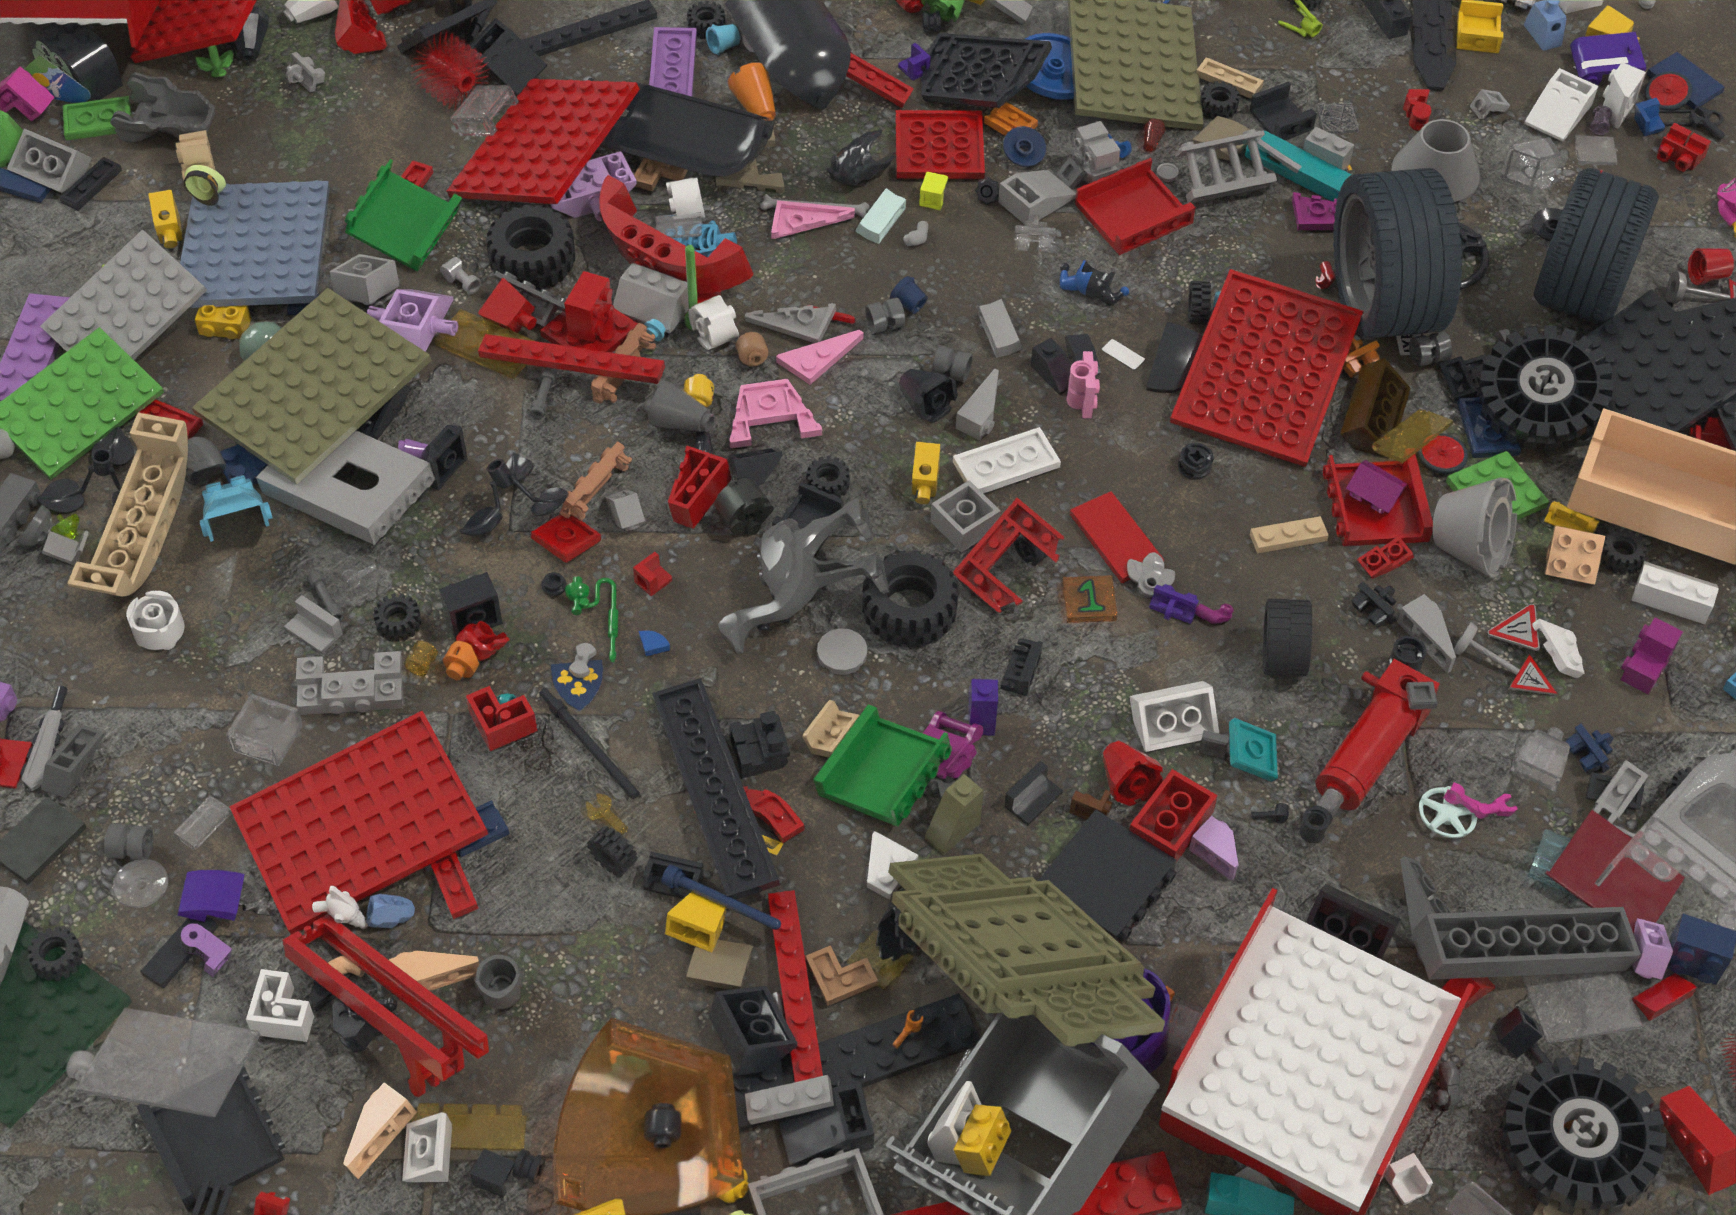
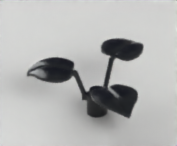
M119 426L114 428L107 436L94 445L92 449V465L88 467L87 476L80 489L73 480L59 479L46 487L43 493L37 497L38 502L50 511L61 514H68L79 510L85 502L81 494L86 491L91 476L95 472L99 476L111 475L118 489L112 495L114 507L122 486L116 477L113 465L123 466L130 462L134 456L133 445Z
M513 452L507 463L503 459H496L486 468L493 480L490 482V485L493 489L495 507L480 509L459 531L464 535L478 536L488 533L500 523L503 515L499 512L501 507L497 487L504 489L511 484H515L534 502L531 512L535 516H546L554 512L569 497V493L562 488H550L543 491L539 498L534 497L519 482L532 472L534 465L529 459Z

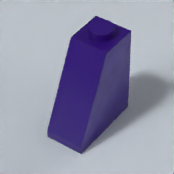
M971 679L968 692L969 724L973 725L976 723L983 726L982 735L995 736L998 680Z

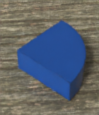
M639 631V637L646 656L670 650V644L663 635L654 631Z

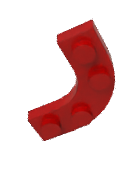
M743 786L754 816L766 822L782 843L805 830L804 823L780 796L766 789L759 791Z

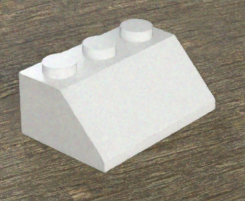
M1643 561L1631 600L1705 624L1714 607L1719 588L1716 584Z
M1204 681L1130 696L1133 721L1145 752L1200 741L1204 730L1219 734L1213 686Z

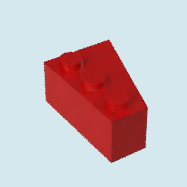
M686 446V455L684 461L680 464V473L678 479H675L668 505L673 522L694 529L715 502L718 494L732 480L727 459Z
M1691 1086L1661 1097L1659 1111L1664 1126L1708 1195L1736 1184V1136Z

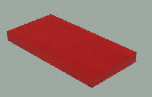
M1112 491L1070 509L1072 519L1121 583L1131 580L1127 573L1129 559L1143 563L1144 558L1152 552L1160 555Z

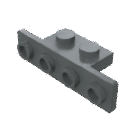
M496 271L494 274L500 281L502 278L506 279L535 307L531 315L537 319V325L545 327L552 320L557 309L565 312L564 303L566 299L560 298V300H556L554 295L547 290L542 289L541 292L535 290L536 286L525 280L523 283L517 281L518 278L505 271L502 274Z

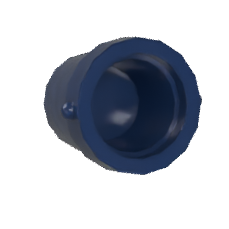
M910 276L899 281L890 294V299L898 297L902 307L912 314L920 311L928 299L927 295L915 283L914 277Z

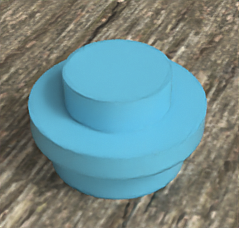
M656 319L646 321L644 324L647 327L646 332L650 335L654 334L655 341L662 340L665 333L664 325Z

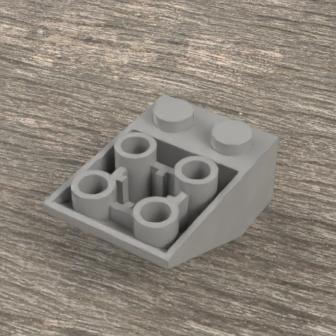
M1049 170L1016 173L1000 183L998 202L1029 227L1076 198V193Z

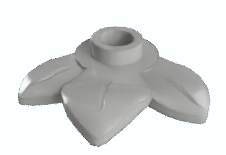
M1155 552L1148 554L1144 558L1143 563L1133 559L1128 560L1127 573L1129 578L1138 583L1139 592L1144 597L1152 598L1156 585L1163 586L1167 584L1171 586L1175 580V571L1164 569L1163 559Z

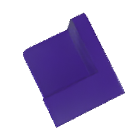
M914 43L911 45V57L899 62L898 68L914 81L923 76L921 68L923 65L926 66V70L930 67V55L918 44Z

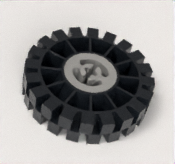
M1545 325L1544 333H1538L1537 326L1524 328V335L1522 337L1515 331L1506 336L1505 344L1499 341L1492 348L1491 355L1488 354L1483 363L1478 393L1479 404H1482L1481 411L1486 421L1492 419L1491 428L1498 435L1506 431L1505 440L1514 445L1522 439L1525 440L1524 448L1535 451L1538 443L1544 444V451H1557L1558 443L1561 442L1565 449L1577 444L1578 437L1584 442L1592 436L1603 408L1609 410L1614 380H1611L1613 374L1610 363L1605 364L1606 355L1600 348L1592 351L1593 341L1586 336H1583L1579 341L1575 340L1577 332L1568 328L1564 329L1562 335L1556 334L1557 326Z
M1570 1057L1555 1058L1552 1067L1547 1062L1541 1063L1534 1067L1531 1075L1526 1073L1518 1081L1502 1114L1500 1127L1503 1129L1499 1136L1501 1150H1507L1504 1160L1510 1172L1518 1170L1520 1173L1516 1181L1526 1191L1535 1187L1538 1190L1535 1199L1546 1206L1550 1204L1552 1199L1558 1201V1211L1573 1215L1576 1208H1581L1582 1215H1599L1601 1209H1604L1607 1215L1620 1212L1625 1203L1630 1207L1641 1198L1643 1192L1648 1190L1664 1159L1662 1153L1666 1148V1133L1660 1132L1664 1125L1660 1111H1651L1655 1101L1647 1090L1639 1094L1635 1091L1639 1082L1629 1074H1626L1621 1080L1615 1077L1618 1068L1604 1062L1600 1070L1595 1069L1594 1059L1579 1057L1576 1065H1572ZM1574 1120L1567 1134L1564 1130V1124ZM1598 1134H1600L1603 1143L1598 1147L1588 1148L1593 1146Z

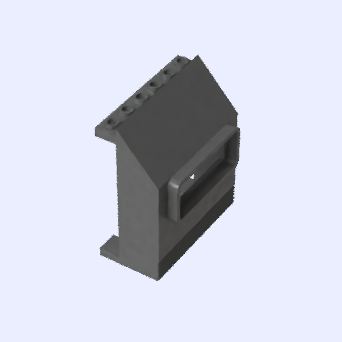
M1001 1012L996 1015L910 1144L905 1147L895 1137L891 1136L885 1146L894 1153L891 1158L897 1163L893 1169L970 1215H1071L1080 1211L1142 1116L1143 1109L1150 1103V1099L1153 1098L1156 1089H1159V1083L1122 1043L1103 1034L1096 1039L1095 1045L1084 1043L1077 1044L1076 1046H1065L1034 1015L1020 1016L1014 1019L1008 1018ZM970 1081L975 1088L981 1105L1001 1107L1005 1117L1008 1112H1012L1072 1146L1050 1179L1001 1152L991 1175L984 1176L964 1173L961 1165L936 1162L927 1143L929 1134L934 1130L939 1118L965 1082Z

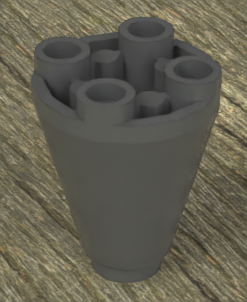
M661 380L657 385V391L653 398L649 399L645 406V412L649 413V423L659 428L709 432L715 422V415L708 408L671 381Z

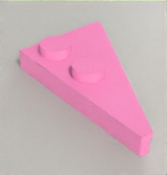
M777 200L771 239L852 219L855 215V208Z
M860 330L778 354L776 356V363L811 385L863 340V332Z

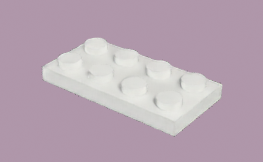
M1040 427L953 456V463L963 481L966 483L970 480L982 493L1060 468L1061 463Z

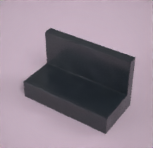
M1042 761L1037 763L1019 780L1005 796L1004 807L1028 826L1063 793L1061 788L1047 778L1048 766Z

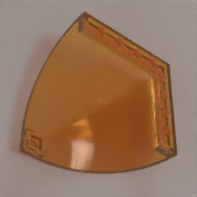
M611 1018L594 1037L581 1058L562 1105L553 1153L554 1203L585 1211L617 1198L623 1201L625 1215H655L682 1210L707 1202L726 1193L744 1181L731 1057ZM658 1103L674 1105L682 1117L681 1138L677 1142L671 1143V1147L666 1149L655 1148L654 1143L647 1141L644 1137V1115L648 1110L652 1109V1105Z

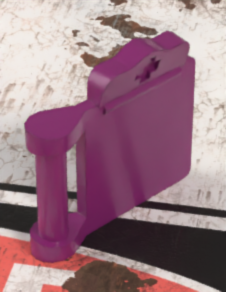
M937 711L923 734L940 739L944 732L948 733L952 751L949 758L943 760L939 765L936 777L945 779L947 776L957 778L964 770L971 766L972 759L977 754L973 743L982 737L983 726L976 723L970 725L947 717L944 712ZM944 726L965 733L967 735L965 738H963L961 736L940 730V728Z

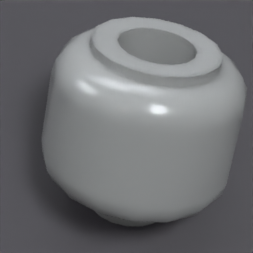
M79 1050L67 1057L66 1074L69 1078L82 1081L87 1075L95 1072V1058L90 1052Z

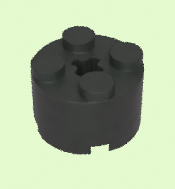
M743 478L737 480L738 484L732 488L730 485L726 486L718 494L714 506L718 516L733 534L743 535L748 533L749 535H754L760 531L761 524L773 512L774 507L753 480Z

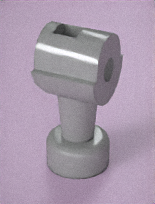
M454 257L440 266V271L448 282L452 283L457 279L463 283V290L470 295L479 290L481 280L474 275L468 276L462 269L460 258Z

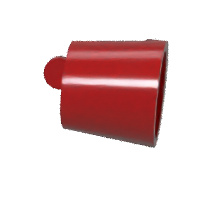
M1696 248L1688 260V274L1694 285H1703L1710 281L1728 278L1734 269V259L1729 249Z

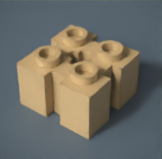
M206 130L179 135L180 142L176 143V152L179 163H184L181 164L183 181L187 168L192 165H203L215 170Z

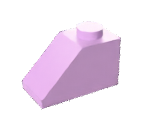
M1211 816L1192 836L1189 850L1232 881L1235 878L1238 867L1233 831L1226 823L1218 821Z
M1637 918L1634 937L1641 957L1633 964L1634 971L1644 978L1654 977L1662 979L1673 953L1665 927L1661 924Z

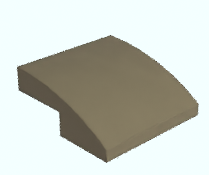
M1217 116L1193 139L1194 144L1243 135V132L1250 129L1233 120ZM1248 143L1237 145V153L1239 154ZM1227 148L1215 150L1217 158L1230 160Z
M718 940L712 953L695 947L686 976L687 982L728 990L742 989L745 973L748 972L753 946Z

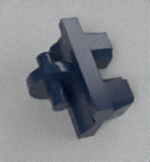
M1579 724L1575 727V734L1565 741L1567 748L1573 755L1583 749L1588 752L1587 756L1579 760L1580 765L1587 774L1598 769L1603 773L1610 769L1607 765L1609 759L1602 749L1606 754H1610L1613 751L1609 745L1613 741V737L1610 733L1601 735L1598 730L1592 732L1594 740L1584 726Z

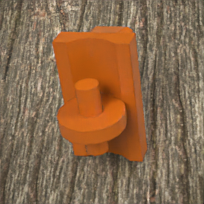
M1353 339L1343 369L1350 378L1360 373V360H1363L1365 365L1380 360L1376 352L1380 346L1377 340L1363 346L1361 339L1357 341Z

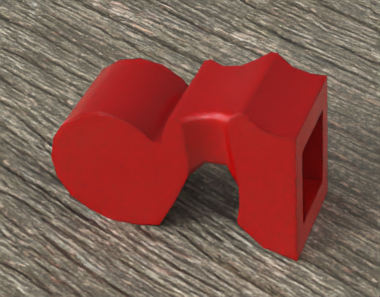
M1409 89L1406 95L1403 110L1406 111V117L1410 118L1409 126L1414 130L1420 131L1429 122L1431 107L1427 104L1430 89Z

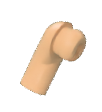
M340 956L328 962L343 975L351 973L362 977L365 974L362 969L345 956Z

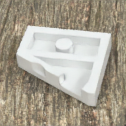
M1541 619L1532 623L1534 630L1542 631L1546 637L1547 642L1543 645L1552 656L1559 672L1574 678H1579L1585 674L1582 658L1579 655L1576 644L1577 640L1572 631Z
M874 831L867 888L890 900L893 892H896L900 887V884L888 873L890 863L918 860V855Z

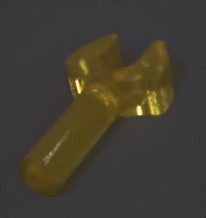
M596 794L597 802L602 805L599 808H595L591 803L586 802L587 814L591 820L603 818L621 835L628 830V826L610 811L612 801L607 795Z

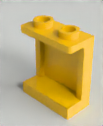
M1461 0L1457 15L1456 49L1499 54L1503 40V32H1501L1503 4Z

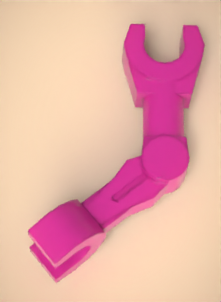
M1455 782L1443 797V799L1451 804L1460 803L1480 819L1495 813L1497 816L1510 817L1518 809L1517 806L1508 807L1505 804L1512 798L1510 794H1503L1491 804L1480 803L1465 795L1464 788Z

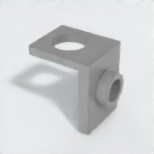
M50 531L42 553L74 565L83 551L89 532L85 531L79 542Z

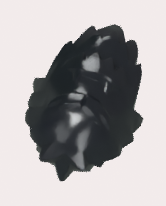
M882 130L866 132L842 148L836 156L833 155L831 165L826 170L830 174L829 178L842 185L853 187L863 180L870 181L878 172L885 170L891 164L890 162L895 157L896 152L885 156L877 162L874 161L870 148L872 143L882 134Z
M892 902L888 904V909L878 924L877 930L879 932L876 946H879L880 958L882 960L891 957L893 962L902 955H906L911 951L917 952L921 948L898 926L901 911Z

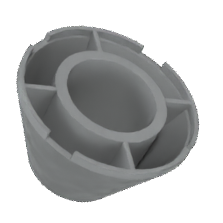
M1446 119L1433 120L1425 124L1396 154L1391 167V171L1433 168L1437 170L1445 179L1454 202L1458 201L1459 203L1467 200L1475 193L1480 180V172L1468 131L1459 123Z
M1497 478L1444 494L1439 499L1434 513L1433 539L1435 545L1486 576H1498L1499 572L1497 570L1499 567L1505 568L1508 562L1516 532L1517 513H1512V501H1516V493L1512 482L1507 478Z

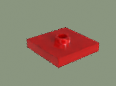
M559 514L532 531L531 539L567 563L600 542L601 534L573 515L565 518Z

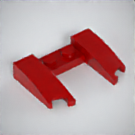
M1018 498L1012 502L953 571L960 581L998 613L1002 612L1001 607L1015 602L1016 606L1023 602L1021 598L989 572L1020 534L1023 535L1055 563L1058 562L1060 555L1055 554L1058 541L1064 540L1062 534Z

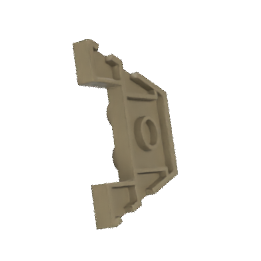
M774 130L765 147L776 146ZM756 159L749 167L729 176H715L716 185L737 188L753 186L757 187V190L765 191L768 188L776 189V193H784L782 173L759 175Z

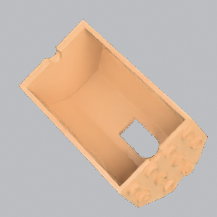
M1603 408L1567 508L1736 565V451Z

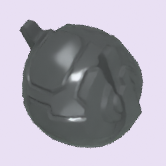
M203 437L188 439L185 480L189 484L203 483L216 474L220 475L226 469V463L213 442Z
M493 955L483 960L477 968L474 981L475 987L480 992V995L483 996L485 1004L495 1009H505L516 1004L521 998L522 983L526 974L525 967L520 968L512 958L505 955Z

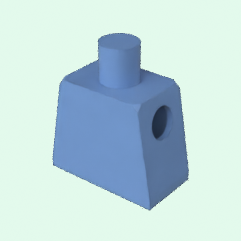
M1560 0L1535 2L1524 23L1525 28L1543 51L1562 46L1566 15L1558 6Z

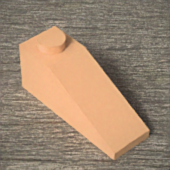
M425 951L403 952L389 959L429 991L475 977L477 968L480 965L476 956Z
M383 1083L364 1104L343 1163L357 1179L363 1175L417 1113L405 1097L386 1083Z

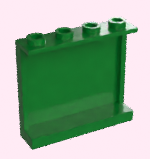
M868 704L813 779L818 796L899 826L902 820L909 816L916 800L922 797L925 787L930 780L936 777L941 762L949 758L952 747L948 733L944 732L940 739H936L880 718L877 707Z

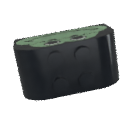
M51 22L28 35V43L34 60L41 55L85 87L91 95L90 99L86 102L101 100L123 86L118 66L111 50L99 36L86 26L73 22L63 25Z

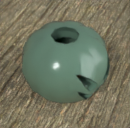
M259 322L248 327L242 333L239 340V353L243 362L282 327L274 322Z

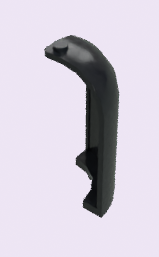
M728 0L725 3L726 7L769 74L795 96L819 109H825L845 81L850 65L851 48L847 37L823 1Z
M637 83L640 90L626 108L629 111L625 117L620 116L606 136L604 147L705 175L729 176L749 167L761 154L772 136L775 120L652 85Z

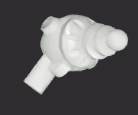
M330 886V894L327 895L326 901L313 902L312 908L315 913L327 912L337 923H349L361 929H365L368 926L364 915L359 911L357 902L350 896L349 892H341L335 886Z

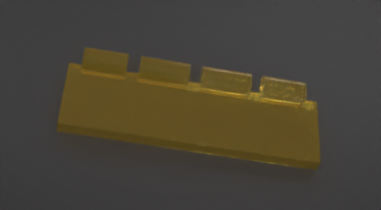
M1419 409L1373 443L1372 448L1381 455L1403 463L1453 425V420Z
M418 1103L417 1113L411 1119V1122L438 1114L440 1110L439 1103ZM444 1103L443 1113L447 1114L452 1124L450 1149L521 1151L525 1145L527 1116H522V1105H501V1113L496 1115L497 1106L492 1104H473L472 1114H468V1104Z

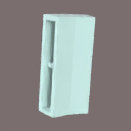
M886 188L861 220L855 231L866 239L879 244L906 209V199L895 195Z

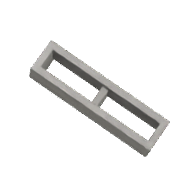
M1002 299L991 304L979 306L978 316L996 357L1010 355L1023 349Z

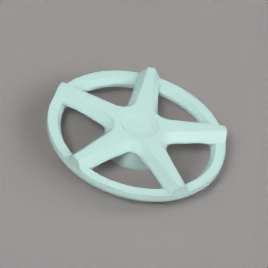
M1450 786L1433 788L1427 791L1420 799L1419 813L1422 821L1431 831L1447 838H1461L1472 832L1477 823V817L1474 813L1470 812L1466 807H1455L1445 799L1442 804L1428 799L1429 796L1436 793H1444L1445 795L1446 791L1450 790ZM1423 805L1436 810V817L1431 823L1425 818ZM1471 814V825L1465 830L1458 817ZM1442 824H1452L1458 831V834L1444 833L1437 830V828Z

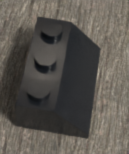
M1325 884L1316 898L1306 923L1382 960L1401 919Z
M767 986L715 992L709 1018L738 1075L765 1072L797 1047V1041Z

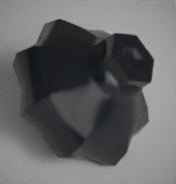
M990 177L978 180V186L974 190L978 196V201H983L987 205L997 202L999 197L998 181H994Z

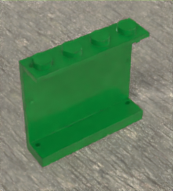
M390 159L386 166L382 165L376 175L377 179L369 182L365 196L360 195L355 204L356 209L348 212L344 220L347 223L345 233L418 272L459 211L462 197L454 193L449 202L437 197L391 172L393 160Z

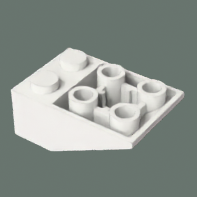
M1559 68L1548 82L1524 124L1563 142L1592 106L1598 86Z

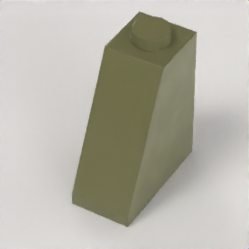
M965 774L945 790L925 835V840L943 856L981 822L984 790Z

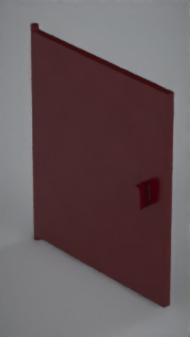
M1594 810L1589 812L1550 871L1545 872L1547 876L1590 908L1624 907L1633 934L1637 918L1654 923L1657 922L1685 878Z

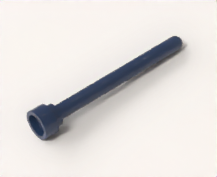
M672 864L666 868L662 876V884L669 888L683 887L774 930L781 927L779 919L685 877L682 869Z

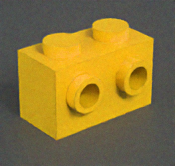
M204 305L199 307L195 323L199 335L240 339L242 333L249 327L252 318L248 305L219 307Z
M975 1104L953 1149L964 1173L984 1176L991 1175L1011 1133L1009 1122L1001 1107Z

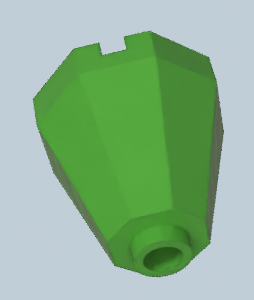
M1 110L0 168L7 167L6 163H10L23 132V129L9 114Z

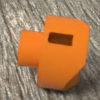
M455 641L443 658V664L447 668L446 674L454 680H461L462 677H472L480 664L472 646L462 641Z

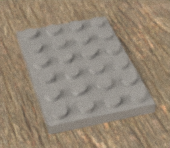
M142 229L40 327L66 352L100 327L135 360L198 300L207 289Z

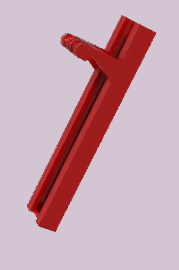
M329 914L314 921L313 930L310 926L304 927V935L297 931L282 940L286 958L398 1045L411 1078L408 1079V1084L414 1096L419 1098L426 1093L425 1079L430 1086L436 1087L440 1084V1081L444 1082L454 1075L455 1072L458 1073L464 1069L463 1048L477 1059L489 1052L487 1034L344 925L335 922V919ZM318 937L323 939L441 1030L444 1046L440 1049L436 1048L309 949L306 944Z

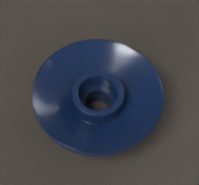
M1020 126L1011 129L1006 134L1003 141V150L1007 158L1014 164L1022 167H1032L1040 163L1044 158L1046 143L1042 135L1036 130Z

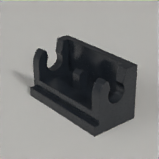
M1020 638L1017 644L1023 646L1015 645L1000 689L1028 696L1042 656L1043 642Z
M651 851L643 877L646 878L643 886L644 890L682 899L690 894L691 891L683 887L672 889L662 884V876L670 864L681 868L682 872L685 873V877L702 884L704 878L703 863Z

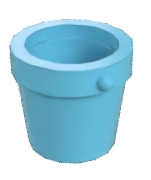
M712 24V27H708L706 30V40L712 53L720 55L724 50L740 43V34L734 24L723 26Z

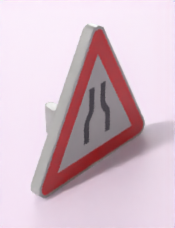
M1529 604L1488 630L1489 637L1531 650H1539L1538 630L1535 631L1532 623L1537 621L1535 605Z

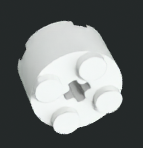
M697 178L666 183L668 195H673V198L669 199L671 212L676 211V214H672L675 227L706 221Z
M720 295L696 304L689 309L691 327L693 331L698 330L700 337H697V339L706 350L739 337L738 329L733 320L736 318L735 311L731 305L726 306Z
M150 591L145 593L146 596L139 600L138 597L135 598L127 609V619L137 644L151 650L172 649L181 638L185 627L177 602L169 593L163 591Z

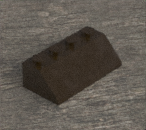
M1385 358L1361 366L1340 434L1355 450L1389 458L1393 451L1411 388Z

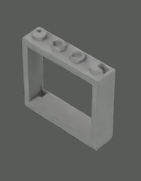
M859 1148L845 1153L841 1150L835 1156L826 1159L816 1158L802 1167H788L783 1169L780 1174L771 1177L760 1176V1180L748 1184V1195L755 1215H766L761 1200L853 1170L869 1215H883Z

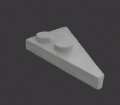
M831 303L828 304L829 307L813 308V305L802 308H779L778 312L763 313V310H758L750 313L746 312L744 317L746 322L817 343L821 342L837 309L836 304Z

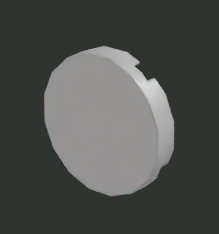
M841 628L831 630L823 635L818 642L817 658L823 668L825 666L831 673L847 675L859 670L860 666L866 662L867 644L865 639L853 630Z

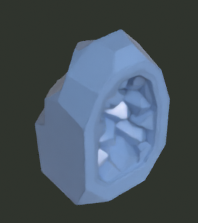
M377 894L370 896L366 921L370 927L393 928L398 923H404L414 916L415 907L412 901L407 898Z

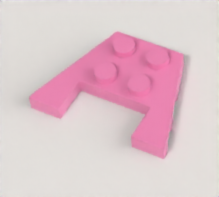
M788 379L741 385L736 415L732 425V434L730 435V448L752 445L749 426L797 420L801 438L822 436V427L819 423H816L811 411L806 409L801 397Z

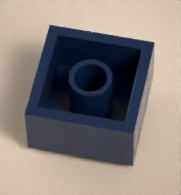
M1682 914L1669 937L1673 953L1667 969L1677 974H1685L1697 978L1704 983L1717 985L1733 958L1736 931Z

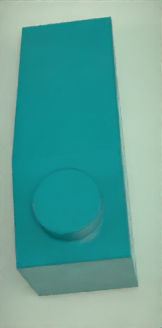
M1211 1172L1207 1184L1204 1213L1211 1215H1293L1295 1198L1242 1177Z

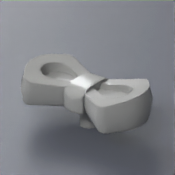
M582 643L576 646L577 655L575 656V661L569 667L570 673L576 678H584L590 674L587 664L589 659L596 655V649L589 643Z

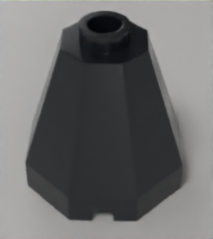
M253 7L236 41L230 42L236 56L244 61H252L258 58L268 28L269 16L259 7Z
M909 369L900 377V390L918 417L935 423L949 414L952 409L949 405L951 400L956 401L958 397L956 381L939 373Z

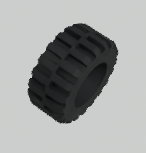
M523 205L522 208H511L510 212L507 213L505 211L499 216V219L496 218L487 232L488 257L494 274L496 271L502 274L505 271L518 278L517 281L521 283L524 280L528 281L540 290L545 289L547 285L553 286L557 284L558 280L564 279L568 275L567 272H570L574 266L576 254L571 224L559 212L555 213V210L547 207L545 209L542 205H535V207ZM537 243L546 245L536 251L517 250V248L526 244Z
M903 550L898 551L896 555L891 553L884 556L883 564L889 592L882 594L874 582L867 577L863 581L862 612L864 613L866 624L870 625V630L876 635L880 634V638L886 642L889 640L893 641V645L901 646V644L908 645V647H915L916 644L924 646L930 644L932 639L935 642L942 638V634H946L951 629L957 615L959 591L958 582L954 577L953 571L949 567L945 568V563L939 558L935 560L933 555L929 553L925 555L920 554V551L912 550V553H906ZM902 590H916L926 594L931 601L920 607L908 608L897 605L889 597Z

